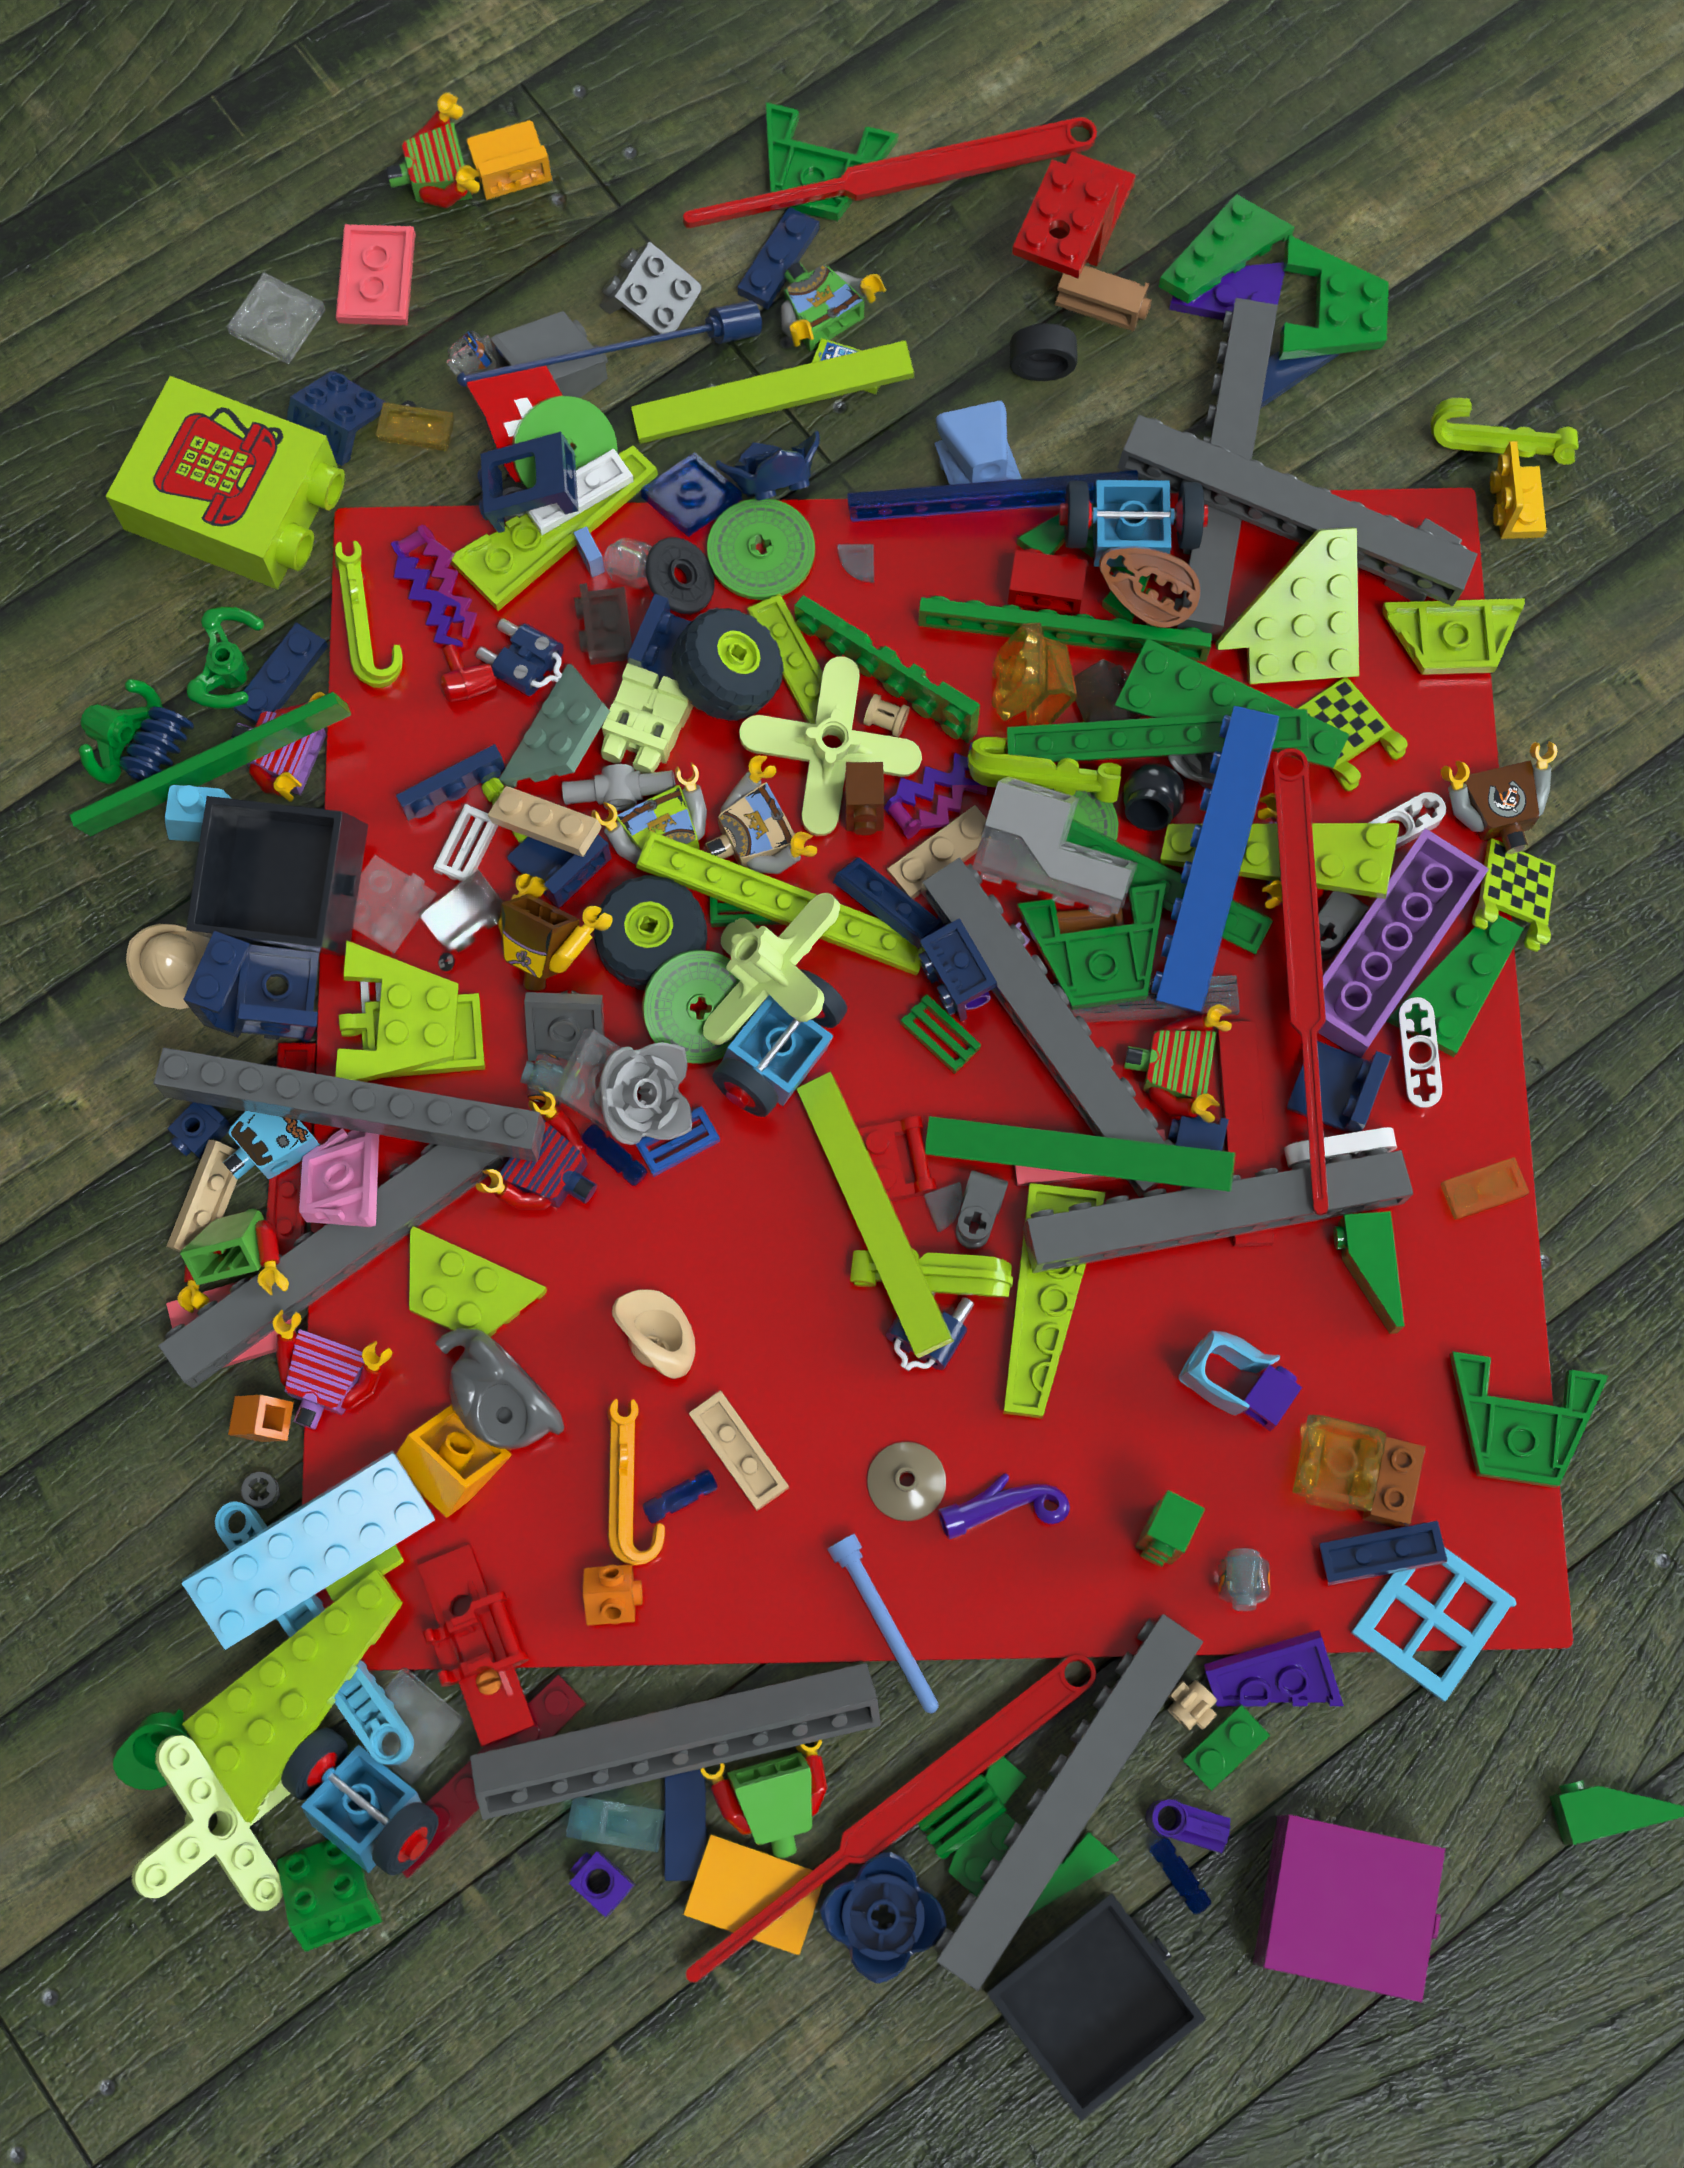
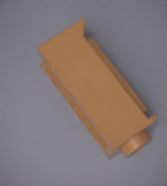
M1084 265L1079 279L1063 273L1057 291L1060 292L1055 305L1135 331L1139 319H1146L1152 300L1147 298L1148 283H1145V286L1142 287L1139 283Z

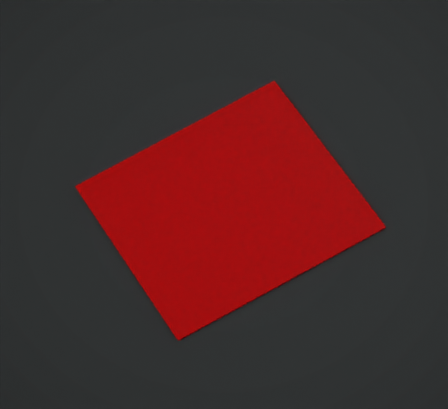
M1472 488L1329 490L1338 497L1348 501H1357L1370 510L1382 515H1391L1400 522L1414 528L1421 525L1423 520L1427 518L1461 538V544L1468 550L1477 553V557L1464 591L1458 600H1485L1476 493ZM1170 493V508H1174V510L1178 502L1179 493ZM1065 495L999 496L968 504H963L953 497L778 500L792 506L803 515L811 527L815 540V558L808 576L797 588L782 596L793 619L795 620L794 605L805 595L850 625L866 633L872 640V646L875 648L887 646L895 651L901 663L907 668L911 667L914 663L925 670V676L936 686H939L943 681L979 703L980 711L977 734L970 742L973 743L975 740L984 737L1007 738V727L1150 718L1115 707L1116 701L1133 669L1139 653L918 626L921 597L943 596L950 601L965 603L970 600H976L988 606L1002 607L1007 605L1015 550L1024 551V549L1017 545L1018 537L1058 515L1060 503H1065ZM742 501L625 503L590 533L602 555L604 573L592 578L577 550V546H574L499 611L458 572L452 595L472 599L467 611L475 612L477 616L468 639L462 637L464 622H451L446 636L463 642V646L457 647L465 667L487 664L476 657L480 647H484L499 655L504 647L509 649L512 645L511 637L497 629L499 621L506 619L518 627L527 623L563 644L564 650L559 672L563 673L566 666L572 664L595 691L600 700L610 709L623 681L622 675L628 663L627 656L654 596L649 584L641 589L627 586H637L638 582L647 578V557L641 552L643 550H650L662 539L676 537L693 543L708 559L707 542L714 523L728 508ZM479 505L339 508L335 511L329 693L334 692L348 704L351 716L327 726L325 809L343 811L368 824L351 942L458 983V995L479 993L485 1060L484 1070L388 1077L368 1081L367 1083L530 1111L533 1110L528 1105L529 1100L533 1101L538 1108H542L545 1104L531 1100L527 1096L541 1094L539 1090L547 1091L554 1096L556 1103L560 1100L559 1108L574 1122L586 1146L584 1156L588 1164L581 1175L597 1184L593 1196L586 1204L568 1194L559 1208L550 1205L545 1210H518L497 1198L495 1192H479L475 1185L417 1227L547 1288L542 1298L534 1300L519 1312L520 1315L508 1324H503L499 1327L491 1338L516 1361L551 1399L562 1415L564 1430L559 1435L549 1432L526 1447L507 1449L512 1455L470 1501L447 1518L421 1494L435 1516V1520L396 1544L404 1561L384 1574V1577L403 1604L376 1643L370 1645L362 1656L361 1660L367 1665L368 1671L441 1669L434 1646L426 1644L422 1633L430 1628L437 1629L439 1625L417 1565L468 1544L471 1545L488 1595L505 1591L507 1600L504 1603L520 1648L522 1652H527L529 1658L527 1662L515 1668L897 1661L847 1568H842L839 1562L834 1563L827 1550L829 1547L853 1534L856 1535L862 1546L860 1552L863 1557L860 1558V1561L915 1661L1068 1658L1073 1655H1081L1087 1658L1124 1657L1127 1651L1134 1655L1142 1642L1136 1637L1147 1620L1151 1618L1156 1622L1162 1614L1203 1641L1195 1656L1237 1655L1320 1630L1327 1653L1375 1652L1352 1635L1351 1632L1392 1573L1328 1586L1319 1544L1397 1529L1363 1520L1377 1445L1386 1437L1426 1447L1411 1523L1408 1526L1438 1521L1444 1547L1514 1597L1517 1602L1516 1606L1509 1608L1481 1650L1566 1649L1572 1646L1573 1631L1560 1486L1552 1488L1477 1476L1449 1355L1453 1351L1491 1358L1487 1396L1553 1406L1514 948L1457 1054L1452 1057L1438 1049L1442 1096L1435 1105L1429 1108H1419L1413 1105L1407 1097L1401 1036L1398 1027L1385 1022L1362 1056L1363 1059L1368 1061L1372 1059L1376 1051L1391 1056L1367 1123L1362 1131L1393 1128L1397 1149L1391 1152L1402 1150L1414 1193L1404 1204L1359 1212L1391 1211L1405 1325L1398 1333L1389 1334L1342 1261L1341 1249H1335L1333 1230L1334 1226H1338V1222L1343 1216L1273 1228L1274 1244L1272 1246L1234 1247L1233 1236L1086 1263L1043 1418L1004 1414L1023 1242L1022 1229L1025 1224L1029 1185L1017 1186L1014 1165L926 1155L930 1176L935 1178L937 1191L927 1195L891 1201L911 1248L919 1254L920 1258L926 1253L978 1255L1003 1259L1012 1265L1011 1276L1013 1277V1284L1009 1290V1297L936 1293L934 1295L941 1314L946 1312L952 1316L963 1297L974 1303L973 1308L963 1322L967 1328V1333L944 1370L931 1366L927 1369L912 1367L909 1371L901 1366L902 1358L895 1352L894 1344L886 1337V1333L895 1320L897 1313L883 1282H876V1286L864 1287L854 1285V1282L850 1281L853 1251L869 1250L797 1089L784 1106L777 1102L767 1116L759 1117L733 1104L715 1084L713 1073L724 1057L708 1063H687L686 1076L679 1084V1092L688 1100L692 1111L701 1106L703 1107L720 1137V1142L653 1177L636 1145L620 1143L612 1136L605 1123L602 1109L596 1103L594 1097L595 1091L600 1084L605 1062L614 1051L621 1047H631L634 1050H638L650 1044H655L649 1036L643 1020L642 1002L645 991L637 990V988L629 985L626 986L608 972L597 953L594 930L590 934L593 938L566 971L546 978V987L543 990L533 991L526 989L523 986L524 971L507 963L504 959L503 938L498 925L501 918V903L511 900L514 894L518 895L516 879L522 875L507 858L521 844L513 835V831L501 826L497 827L469 886L462 884L460 880H452L445 874L435 873L433 869L464 805H469L486 813H489L492 809V802L483 793V784L480 783L468 789V792L458 800H447L437 805L429 815L422 818L414 817L409 821L396 797L397 794L494 744L500 752L506 768L523 740L525 733L529 730L543 703L547 700L557 683L550 681L545 686L540 687L533 695L527 696L495 677V689L475 696L468 701L465 699L449 702L441 688L442 674L451 672L443 653V649L448 645L434 642L438 626L425 625L432 608V603L409 600L408 597L414 580L394 578L398 555L391 543L401 541L418 530L417 527L420 525L428 527L436 541L453 553H456L485 534L490 536L497 531L489 520H484ZM1241 520L1221 636L1287 564L1299 544L1298 542ZM1171 524L1170 554L1188 564L1190 555L1183 554L1184 549L1179 548L1177 529L1175 524ZM354 541H357L362 549L361 571L374 666L380 670L389 668L392 665L394 645H400L402 650V670L391 685L383 688H374L360 681L354 674L351 666L340 575L335 565V548L338 542L342 543V553L346 556L353 555ZM426 542L409 552V557L420 559L415 568L431 571L425 589L439 591L444 579L431 577L438 557L423 555L428 544ZM1064 542L1054 555L1072 554L1080 559L1088 560L1079 614L1091 615L1094 619L1110 621L1115 619L1116 617L1102 606L1103 600L1111 592V589L1108 587L1099 566H1094V559L1081 549L1067 548ZM762 543L756 544V550L760 552V555L767 553ZM450 563L448 569L457 571ZM675 567L674 575L680 583L686 584L685 573L682 569ZM1358 568L1359 676L1348 678L1388 725L1406 739L1408 746L1405 749L1404 756L1393 760L1379 740L1348 762L1355 766L1361 774V778L1358 780L1359 785L1349 792L1341 786L1331 769L1308 763L1312 822L1369 823L1422 793L1431 792L1443 799L1446 805V812L1440 824L1430 831L1484 865L1489 840L1484 841L1480 839L1477 832L1471 831L1453 815L1448 791L1451 782L1442 778L1441 769L1444 766L1450 767L1454 777L1458 772L1456 761L1464 762L1468 765L1469 775L1499 768L1491 673L1421 675L1382 613L1385 602L1412 601L1385 586V578ZM1151 573L1144 592L1148 588L1156 590L1159 594L1157 598L1159 601H1162L1164 597H1169L1174 602L1175 598H1182L1183 591L1180 595L1174 593L1170 589L1171 582L1169 581L1164 586L1157 584L1154 580L1155 573ZM714 575V593L711 601L704 609L692 614H681L670 610V613L689 621L694 620L701 613L703 614L709 609L731 608L748 614L747 608L764 600L748 599L736 595L725 588ZM1427 596L1424 601H1438V600ZM447 606L444 615L453 618L457 607ZM1020 607L1022 610L1039 611L1038 609ZM1058 613L1060 615L1074 616L1072 614ZM1136 615L1132 624H1148ZM1177 625L1167 628L1177 629ZM801 631L823 672L825 665L831 659L839 656L833 654L826 647L825 642L816 635L809 636ZM1211 640L1207 661H1196L1296 709L1344 678L1249 684L1247 677V648L1218 650L1216 649L1217 641ZM547 670L543 676L544 678H546L551 675H556L554 674L553 670L551 672ZM859 672L860 678L852 730L896 737L892 735V731L874 724L870 726L863 724L874 694L880 695L881 700L899 707L903 705L910 707L904 728L897 738L913 741L919 747L922 754V761L914 774L906 777L884 774V807L888 800L896 795L901 778L923 784L925 766L945 773H951L953 771L954 752L968 758L970 742L968 744L961 738L954 739L943 731L940 723L931 717L928 719L922 717L913 709L909 701L902 696L900 698L892 696L878 679L873 676L866 677ZM783 678L779 689L772 699L754 714L806 723ZM693 706L684 727L679 732L667 763L660 762L654 772L673 770L675 785H680L683 791L685 785L677 779L675 775L676 767H679L681 778L683 779L692 777L693 768L691 763L697 767L699 778L696 781V785L701 787L707 808L705 835L698 840L699 849L708 853L705 843L722 835L718 823L721 807L733 788L747 772H750V760L758 755L767 756V759L761 764L762 772L768 766H775L776 773L773 777L762 778L761 782L762 784L767 782L795 834L797 832L810 834L804 828L801 818L809 762L750 752L742 746L739 738L741 725L747 718L737 721L717 719ZM602 726L574 773L562 776L554 775L547 780L534 782L531 778L518 780L514 789L592 817V811L595 810L601 820L607 819L609 810L604 807V804L599 805L597 801L566 805L562 792V782L595 779V775L602 774L604 767L616 764L602 758L601 749L604 740ZM827 735L822 738L823 743L827 747L838 748L842 745L840 739L834 735ZM626 750L621 763L617 764H626L633 767L637 753ZM1271 751L1259 799L1275 793L1273 764L1278 754ZM1168 756L1077 761L1081 769L1098 770V767L1104 763H1114L1121 766L1118 798L1116 802H1113L1118 818L1117 841L1161 863L1167 827L1158 831H1147L1133 825L1126 818L1122 792L1127 776L1141 765L1158 763L1176 771L1170 764ZM1284 757L1280 760L1278 768L1286 776H1295L1302 771L1303 764L1300 760ZM965 770V778L974 780L970 775V771ZM1176 771L1183 780L1186 795L1181 811L1171 820L1170 824H1203L1206 811L1200 810V805L1205 787ZM845 772L840 813L836 828L825 836L813 835L804 844V848L809 845L817 847L816 855L812 857L801 855V859L780 874H761L816 895L829 893L840 904L878 918L833 883L836 874L860 857L897 886L888 876L887 869L944 827L920 829L916 835L907 839L903 829L892 815H888L884 809L883 831H876L872 835H858L854 831H846ZM935 784L932 802L915 796V807L903 802L902 805L914 820L919 819V809L936 815L938 795L952 798V790L949 787ZM987 786V796L964 791L960 812L948 811L949 824L974 805L987 819L996 788ZM657 795L643 796V800H637L636 806ZM1258 800L1252 824L1274 822L1271 818L1262 820L1258 817L1259 810L1268 808L1260 800ZM1423 805L1419 814L1413 817L1414 824L1419 817L1425 814H1429L1432 818L1435 809L1433 807L1427 809ZM627 810L617 811V815ZM470 817L447 866L452 867L476 819L475 817ZM1391 820L1387 822L1399 824L1398 837L1406 834V827L1401 821ZM484 821L460 871H464L488 822ZM601 825L602 828L598 834L608 843L611 859L559 908L580 919V927L584 925V910L589 906L599 907L606 898L605 896L612 889H615L628 879L642 877L643 875H653L636 868L637 865L617 854L604 832L606 829L604 825ZM1419 837L1395 850L1390 878ZM1501 837L1494 838L1495 840L1503 843ZM993 840L964 862L966 866L971 864L977 870L982 879V883L979 885L987 896L993 894L1000 902L1004 913L1001 915L1009 926L1012 924L1016 926L1018 922L1022 924L1019 928L1030 939L1025 949L1031 957L1037 955L1041 959L1048 972L1045 976L1053 987V975L1019 914L1017 904L1054 899L1056 912L1122 907L1124 925L1133 924L1128 893H1125L1123 899L1113 898L1109 895L1067 882H1053L1042 879L1030 873L1024 867L1015 874L1018 860L1007 843ZM734 855L725 858V860L738 864ZM1166 865L1180 873H1183L1184 867ZM1238 876L1233 899L1273 919V922L1256 954L1222 938L1208 992L1236 991L1207 993L1209 995H1207L1205 1003H1224L1204 1004L1202 1013H1208L1212 1006L1221 1004L1232 1012L1223 1014L1219 1022L1256 1021L1268 1169L1277 1168L1278 1173L1292 1170V1168H1288L1284 1148L1290 1144L1308 1140L1307 1117L1287 1109L1289 1098L1303 1064L1302 1038L1290 1025L1283 908L1277 905L1274 908L1268 909L1265 906L1267 892H1263L1262 888L1266 886V880ZM1482 881L1394 1011L1475 927L1472 924V919L1479 903ZM687 888L699 902L704 913L707 925L705 950L719 953L731 960V956L721 945V936L726 927H711L710 896ZM1324 891L1323 895L1317 899L1318 914L1333 891ZM922 893L913 899L936 918L938 917ZM542 894L538 897V899L556 907L545 895ZM1350 894L1369 906V909L1377 899L1376 897ZM1163 907L1149 988L1153 986L1156 972H1164L1167 958L1161 956L1163 944L1167 934L1173 936L1177 921L1171 920L1172 912ZM1498 910V915L1512 922V915ZM727 912V913H718V915L754 914V913H752V912ZM786 925L755 926L757 929L765 926L777 937L788 927ZM1351 935L1347 937L1331 959L1322 961L1323 976ZM1323 936L1320 940L1324 942L1327 937ZM818 939L811 950L796 964L799 969L809 971L829 983L842 996L847 1005V1012L837 1026L834 1028L823 1027L833 1035V1038L827 1050L798 1087L831 1072L857 1129L900 1121L906 1117L921 1116L924 1129L921 1130L924 1147H926L929 1116L1095 1136L991 990L989 991L991 996L989 1002L978 1008L966 1010L967 1019L961 1022L956 1013L951 1015L957 1023L981 1044V1048L954 1074L900 1024V1020L905 1015H908L911 1009L918 1005L926 994L946 1011L936 988L939 986V983L936 981L931 984L922 967H920L917 975H913L822 939ZM320 953L316 1074L335 1077L338 1049L363 1050L362 1033L356 1036L343 1037L339 1026V1015L362 1013L360 981L344 980L345 956ZM444 953H451L454 956L455 963L450 971H443L439 967L438 961ZM1235 979H1237V984L1223 985V984L1235 982ZM369 982L370 1002L376 1001L375 982ZM568 990V994H571V991H575L579 994L603 995L604 1064L572 1062V1065L567 1067V1064H570L569 1062H556L558 1065L555 1066L547 1061H528L524 1005L526 992L561 993ZM1148 995L1147 1000L1105 1005L1094 1009L1091 1007L1071 1010L1070 1006L1067 1005L1074 1017L1079 1015L1085 1020L1092 1033L1089 1036L1097 1048L1102 1046L1108 1052L1114 1063L1111 1068L1119 1079L1124 1077L1128 1080L1136 1093L1133 1099L1141 1110L1147 1108L1152 1113L1158 1123L1156 1130L1164 1129L1167 1140L1172 1119L1180 1120L1181 1116L1167 1114L1151 1100L1149 1093L1143 1091L1146 1072L1124 1068L1127 1047L1131 1046L1149 1050L1155 1031H1160L1167 1024L1197 1014L1161 1004L1118 1006L1156 1004L1157 995ZM698 997V1002L691 1004L690 1009L696 1012V1016H699L701 1010L707 1009V1004L701 1001V997ZM1141 1008H1164V1009H1141ZM926 1009L924 1011L966 1051L969 1049L929 1010ZM1111 1011L1110 1013H1096V1014H1095V1012ZM918 1018L913 1021L955 1061L960 1058ZM1213 1026L1211 1031L1216 1032V1027ZM1406 1032L1407 1039L1414 1037ZM1217 1033L1207 1094L1212 1095L1220 1106L1212 1105L1206 1109V1111L1214 1115L1215 1120L1212 1123L1215 1124L1219 1123L1221 1117L1223 1118ZM1317 1033V1041L1347 1052L1320 1033ZM1416 1042L1409 1049L1411 1060L1417 1064H1424L1431 1058V1048L1424 1042ZM1434 1067L1426 1070L1410 1069L1411 1077L1416 1075L1420 1077V1086L1413 1088L1414 1095H1420L1422 1101H1429V1095L1435 1093V1087L1428 1086L1426 1074L1434 1075ZM638 1087L637 1090L638 1100H640L642 1097V1095L638 1093L641 1087ZM700 1119L692 1123V1129L703 1124ZM314 1123V1137L322 1145L342 1128ZM1323 1124L1324 1137L1348 1134ZM344 1129V1131L347 1134L352 1131L350 1129ZM708 1132L657 1158L654 1162L658 1163L709 1135ZM906 1134L895 1136L905 1184L915 1182ZM379 1135L377 1188L390 1180L389 1175L397 1167L405 1163L411 1165L422 1157L421 1152L430 1143ZM1225 1139L1222 1151H1226ZM660 1140L647 1147V1149L651 1152L671 1140ZM506 1164L500 1167L497 1171L500 1173ZM972 1170L1008 1181L999 1214H996L990 1237L985 1245L977 1249H967L958 1242L956 1237V1226L963 1205L962 1199ZM488 1176L479 1183L489 1187L492 1182L491 1177ZM1102 1176L1042 1184L1105 1192L1103 1205H1106L1108 1199L1117 1196H1128L1129 1200L1144 1198L1143 1195L1139 1197L1129 1182L1123 1178ZM1160 1183L1151 1190L1166 1189L1167 1193L1181 1191L1182 1186ZM311 1222V1231L316 1233L327 1224ZM972 1222L969 1232L976 1234L979 1229V1223ZM410 1233L308 1306L309 1333L363 1352L365 1347L377 1341L375 1346L376 1355L380 1357L383 1351L390 1348L392 1357L382 1364L383 1370L374 1394L354 1409H346L342 1415L324 1409L315 1430L304 1427L302 1505L393 1450L396 1455L410 1433L452 1405L449 1396L450 1372L453 1365L465 1351V1348L461 1345L455 1346L445 1354L435 1342L444 1334L451 1332V1330L418 1316L409 1310ZM635 1290H655L667 1295L680 1306L692 1327L695 1337V1357L686 1375L676 1379L669 1378L661 1374L657 1369L645 1366L636 1359L629 1346V1337L613 1318L612 1308L617 1298ZM1210 1331L1227 1332L1242 1338L1264 1354L1280 1355V1359L1271 1364V1366L1275 1369L1277 1366H1281L1297 1377L1295 1383L1300 1385L1302 1389L1272 1431H1269L1243 1412L1238 1415H1232L1212 1405L1179 1380L1180 1372L1193 1350ZM901 1349L906 1354L908 1363L912 1361L925 1363L918 1359L914 1352L910 1351L908 1353ZM1214 1353L1209 1354L1205 1364V1374L1211 1382L1243 1401L1265 1370L1263 1369L1258 1373L1243 1371L1219 1354ZM719 1391H722L789 1486L788 1490L758 1511H756L689 1416V1412ZM617 1399L618 1414L621 1417H627L628 1403L631 1400H635L639 1411L635 1418L633 1545L639 1551L649 1549L654 1526L658 1523L663 1524L665 1528L662 1549L654 1559L646 1564L632 1565L634 1581L641 1580L643 1604L635 1605V1622L587 1625L583 1599L584 1568L630 1565L615 1557L610 1549L608 1539L610 1421L607 1411L610 1404ZM900 1442H913L930 1449L941 1461L946 1475L945 1493L940 1504L929 1515L915 1521H899L886 1516L875 1506L868 1491V1472L873 1460L883 1449ZM903 1473L899 1481L903 1486L909 1487L913 1485L915 1479L912 1474ZM1004 1473L1009 1475V1481L1001 1491L1031 1484H1047L1057 1487L1065 1493L1069 1500V1514L1059 1523L1049 1524L1043 1522L1035 1512L1034 1502H1031L966 1530V1534L948 1540L944 1533L938 1515V1509L955 1503L960 1505L976 1497L990 1487ZM1169 1490L1205 1508L1185 1553L1173 1564L1164 1563L1160 1567L1142 1558L1141 1554L1143 1551L1135 1546L1155 1504ZM1049 1500L1044 1502L1046 1510H1057L1058 1507L1055 1502ZM1267 1561L1269 1562L1267 1567L1270 1568L1269 1598L1262 1591V1581L1266 1571L1261 1570V1568H1265ZM1441 1564L1417 1568L1405 1585L1434 1605L1455 1574ZM1226 1570V1581L1219 1595L1218 1578ZM1463 1582L1443 1613L1472 1633L1493 1602ZM326 1588L315 1594V1596L321 1599L323 1602L322 1606L325 1609L334 1603ZM461 1596L453 1602L452 1613L455 1617L467 1613L471 1602H473L470 1597ZM1395 1598L1374 1629L1403 1650L1424 1619ZM488 1611L481 1614L479 1618L495 1662L507 1658L491 1612ZM1433 1626L1416 1652L1460 1651L1462 1647Z

